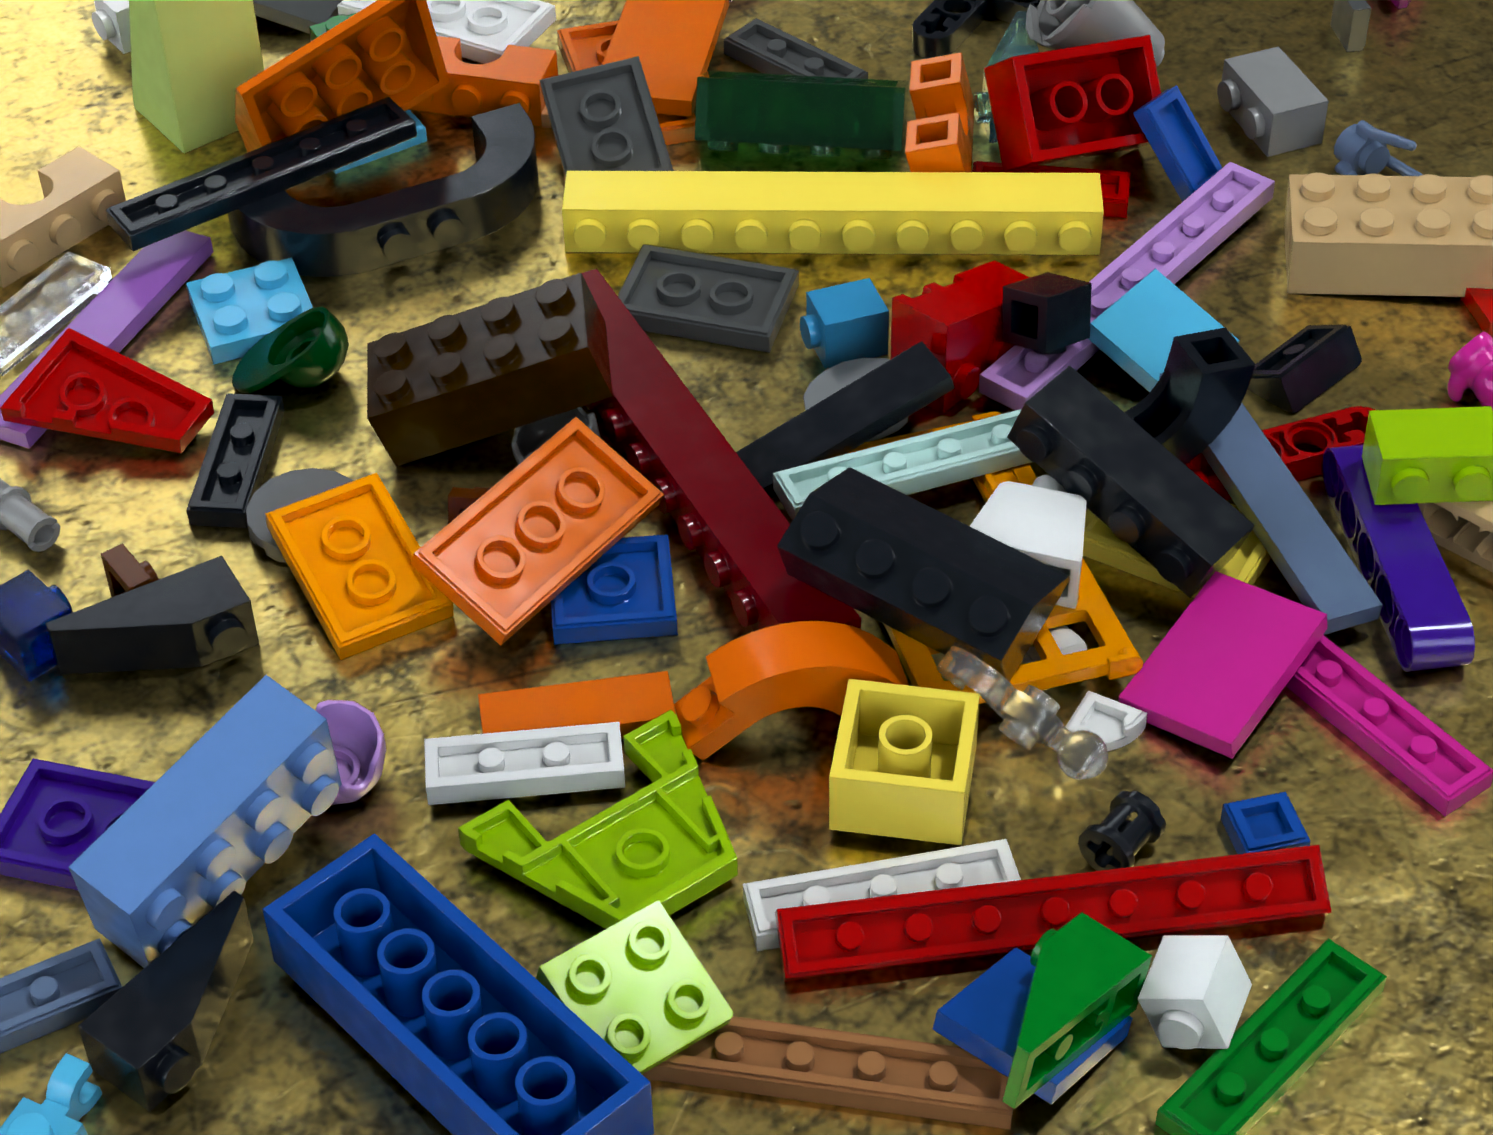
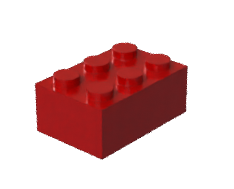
M1150 35L1013 56L984 68L1003 171L1150 145L1133 115L1134 111L1161 94Z

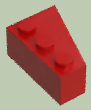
M993 260L955 274L953 283L943 287L935 282L925 285L920 296L910 298L901 294L892 297L891 359L922 341L951 375L955 389L927 406L944 414L961 399L970 397L979 385L980 374L1014 346L1013 344L1002 342L1003 286L1030 277Z

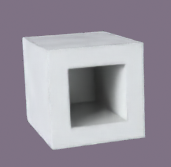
M1164 935L1138 996V1001L1163 1048L1228 1049L1252 983L1228 935Z

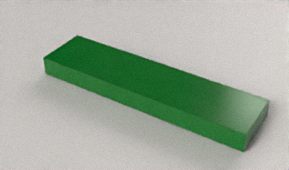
M1328 938L1234 1032L1228 1049H1217L1157 1110L1155 1125L1169 1135H1246L1383 992L1387 976Z

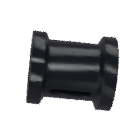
M1123 790L1111 801L1110 813L1100 824L1089 825L1079 836L1078 845L1087 863L1096 871L1134 867V856L1146 842L1154 843L1161 837L1166 829V821L1161 815L1159 807L1149 797L1138 791L1129 792ZM1132 813H1137L1138 816L1131 821ZM1111 847H1113L1114 849L1112 851V855L1110 856L1107 854V851Z

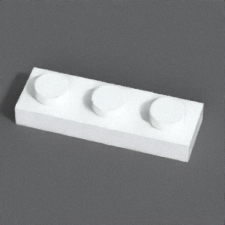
M620 722L424 739L428 805L625 788Z

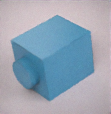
M870 278L806 292V316L800 317L801 336L807 349L814 348L825 369L845 361L888 355L889 310Z

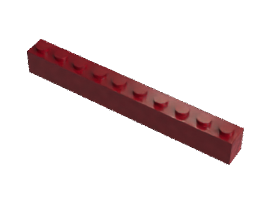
M598 269L582 273L606 322L613 397L585 406L589 410L596 409L602 418L605 432L612 443L619 442L626 451L629 464L664 494L657 507L663 514H671L677 523L680 537L686 548L690 551L696 549L703 559L707 575L715 588L723 587L731 598L734 613L743 627L750 626L753 631L774 625L798 621H827L861 629V617L853 607L787 574L777 545L790 526V523Z

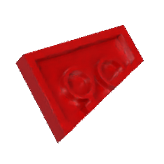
M68 328L0 407L4 421L182 453L214 414L212 399L71 328Z

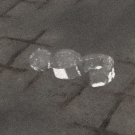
M957 646L950 647L938 664L937 670L960 690H963L967 685L975 692L980 693V696L1004 719L998 727L1002 733L1028 750H1031L1036 742L1051 748L1057 753V760L1061 770L1069 778L1077 780L1099 776L1104 772L1107 766L1108 752L1106 744L1098 734L1089 730L1070 731L1056 716L1060 705L1049 695L1032 685H1028L1021 692L1015 689L1000 673L976 656Z

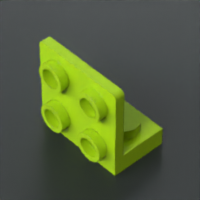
M659 900L539 966L536 979L641 1074L727 1025L733 1017V1010Z

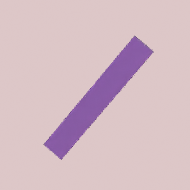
M185 230L143 247L0 395V407L68 328L120 353L213 253L211 237ZM0 409V440L30 449L47 430L46 428L4 421Z

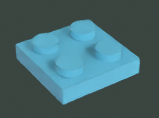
M292 257L278 261H266L257 266L228 273H215L203 279L186 282L189 300L213 365L244 357L264 336L297 315L313 308Z

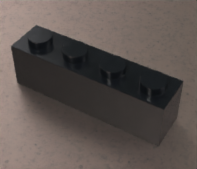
M1068 366L1025 402L1007 436L1026 458L1037 463L1062 485L1067 493L1081 495L1087 500L1086 507L1103 521L1117 538L1128 543L1153 565L1165 580L1173 583L1189 598L1207 583L1215 571H1220L1234 557L1255 526L1071 366Z

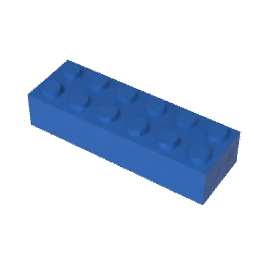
M375 833L262 909L274 962L452 1135L654 1134L651 1082Z

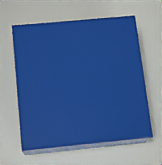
M1286 791L1223 804L1221 821L1237 854L1310 846L1311 841Z

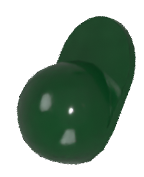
M322 306L311 308L297 315L264 336L244 355L234 371L232 377L233 386L241 393H251L277 379L298 388L318 387L326 383L339 371L345 361L349 346L345 328L328 309Z

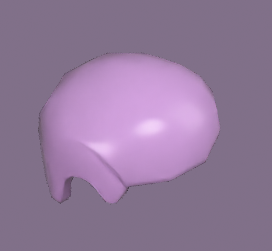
M326 700L319 702L315 711L327 719L342 783L331 805L355 802L366 795L378 783L382 775L386 753L384 733L374 713L355 701Z

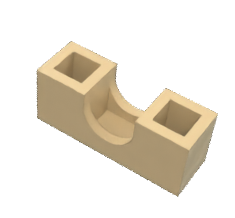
M78 146L37 170L44 199L32 204L16 205L0 198L1 287H7L109 225L106 209L126 201L120 171Z

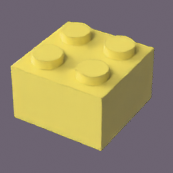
M849 679L829 775V830L962 846L977 746L980 693Z

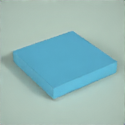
M1155 268L1090 323V338L1088 339L1147 391L1151 392L1159 381L1160 373L1164 372L1175 336L1225 327ZM1232 334L1236 341L1239 342L1240 340Z

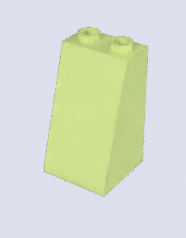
M129 0L134 108L183 153L238 131L235 123L236 87L264 71L253 0Z

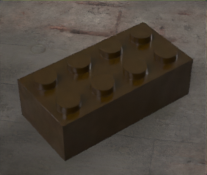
M582 273L563 279H553L539 287L509 297L495 298L485 305L454 315H444L433 322L400 333H390L379 340L367 343V419L396 467L613 397L606 322Z

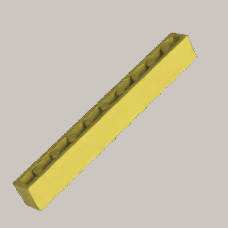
M567 171L562 205L565 252L639 253L643 245H651L694 253L1100 255L1104 215L1100 173Z

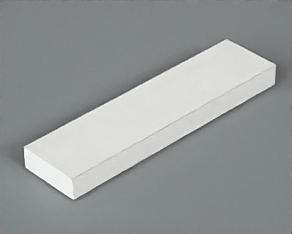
M1007 839L744 883L743 900L756 950L763 951L780 948L775 916L776 909L1021 880Z

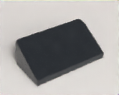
M1306 326L1256 363L1248 390L1284 411L1290 413L1299 412L1361 364L1362 357L1351 326Z

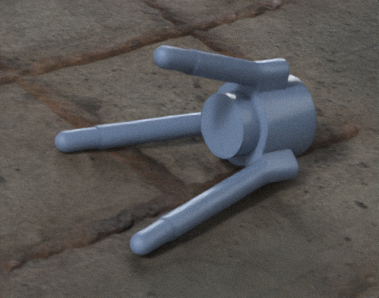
M1364 120L1347 127L1336 140L1334 155L1340 162L1335 166V171L1340 175L1378 174L1385 166L1402 176L1423 175L1391 156L1386 145L1414 151L1417 147L1415 141L1377 129Z

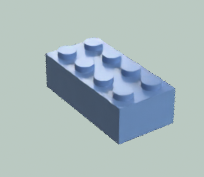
M265 675L68 867L94 928L145 968L233 891L242 895L246 882L264 863H273L279 859L289 847L293 834L312 815L319 816L325 812L338 794L342 783L327 719L272 678Z

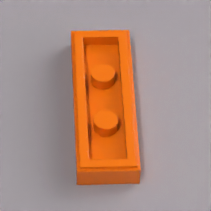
M668 671L478 694L483 734L620 722L621 739H623L624 735L669 710L676 714Z

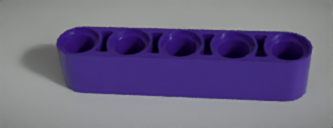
M1363 444L1327 448L1324 452L1322 463L1323 480L1327 495L1362 576L1383 604L1379 617L1402 669L1406 672L1469 665L1472 663L1475 652L1473 626L1418 504L1375 505L1362 460Z

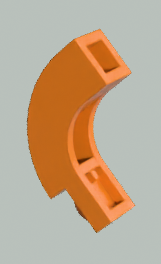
M798 621L750 632L728 642L707 655L706 660L711 676L674 703L687 748L692 750L693 755L704 761L754 723L783 710L814 707L829 710L841 716L849 679L909 685L897 651L873 634L841 623Z

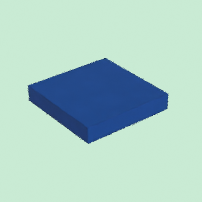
M668 534L621 538L551 601L554 645L678 635Z
M1015 947L938 1009L932 1030L1008 1077L1035 969L1030 963L1031 956ZM1131 1016L1126 1017L1034 1094L1049 1104H1053L1127 1037L1133 1018Z

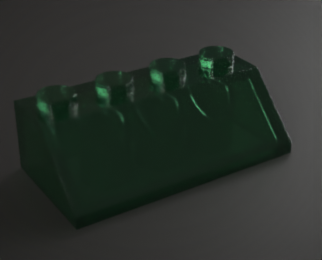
M707 71L697 77L695 140L708 141L707 149L717 151H737L738 142L759 143L758 152L787 154L789 153V145L810 146V155L835 157L840 156L841 148L861 149L862 158L892 159V151H902L904 147L909 81Z

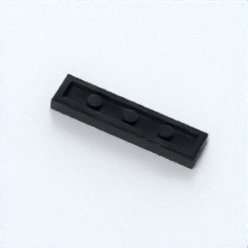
M921 341L736 453L772 499L777 496L773 490V473L847 454L952 391L955 387L951 375Z

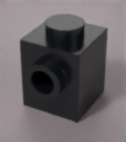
M1046 272L1003 286L1002 342L1032 349L1040 354H1060L1066 351V346L1090 338L1092 283Z

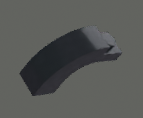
M1226 327L1175 336L1164 372L1158 383L1143 400L1124 413L1186 465L1206 449L1231 421L1246 395L1256 364Z

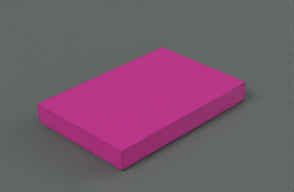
M1215 571L1145 661L1142 669L1135 674L1121 692L1118 700L1120 703L1147 712L1146 723L1233 759L1328 629L1327 614Z

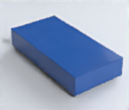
M1177 85L1165 90L1133 112L1134 117L1182 202L1223 168Z

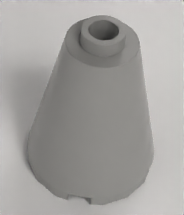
M1040 0L1037 8L1030 4L1026 13V30L1029 37L1039 45L1053 50L1150 35L1156 68L1164 58L1165 38L1134 0Z

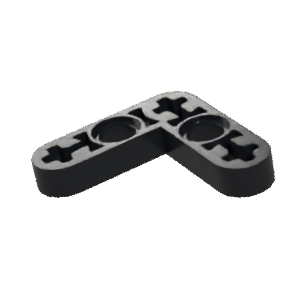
M934 0L912 24V50L916 55L923 58L952 54L988 16L1026 28V13L1029 5L1031 4L1037 8L1040 0Z

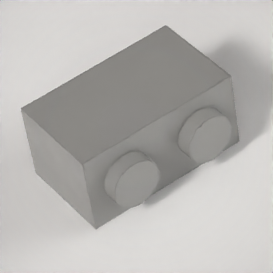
M1279 46L1224 59L1222 81L1218 84L1217 88L1219 103L1223 110L1228 111L1243 128L1246 136L1252 139L1267 157L1322 143L1329 100Z

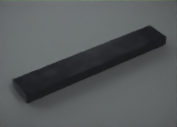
M386 97L106 209L108 222L130 249L136 251L417 137L416 122L390 97Z

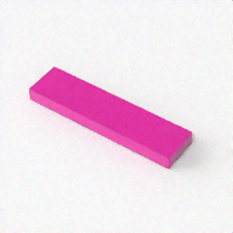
M1324 635L1287 683L1286 687L1443 816L1446 817L1491 787L1493 769Z

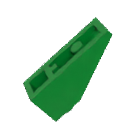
M1083 912L1059 930L1051 928L1046 931L1035 945L1031 955L1030 963L1035 969L1002 1101L1013 1109L1018 1107L1137 1009L1138 996L1145 982L1152 955Z

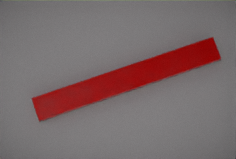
M1320 845L782 908L776 909L775 916L785 982L1006 955L1015 947L1023 952H1032L1046 931L1051 928L1059 930L1081 912L1126 940L1321 917L1332 912Z

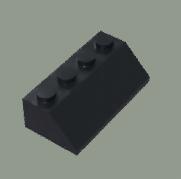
M851 467L808 495L777 545L788 575L1004 686H1008L1070 581L1069 575Z

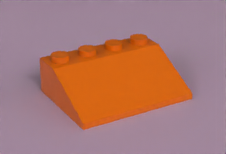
M377 0L236 87L235 123L247 152L386 97H390L399 107L407 111L450 84L426 0Z

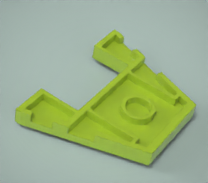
M672 710L623 736L624 753L653 783L551 841H546L509 799L458 827L460 845L465 851L605 929L657 900L661 902L670 916L738 875L736 853L713 799L705 791L699 777L696 759L692 750L688 749L682 737L681 724L677 715Z

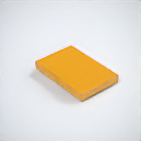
M377 473L265 513L267 528L340 660L454 616L453 602L410 564L414 552L420 546Z

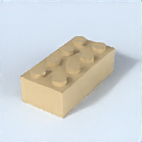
M1376 173L1365 175L1289 174L1284 222L1288 294L1465 297L1466 288L1493 289V176L1440 177L1432 174L1421 176H1383Z

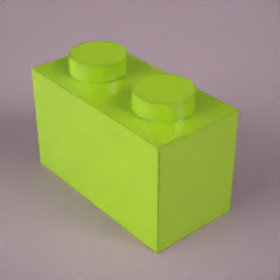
M1492 407L1369 411L1362 460L1374 504L1493 501Z

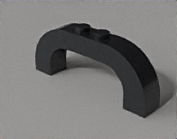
M520 103L471 116L477 162L464 171L356 203L336 207H318L304 204L293 199L284 190L228 213L230 228L241 247L257 261L263 263L292 257L299 275L312 277H335L363 273L487 236L515 220L525 211L535 196L538 187V168L532 121Z

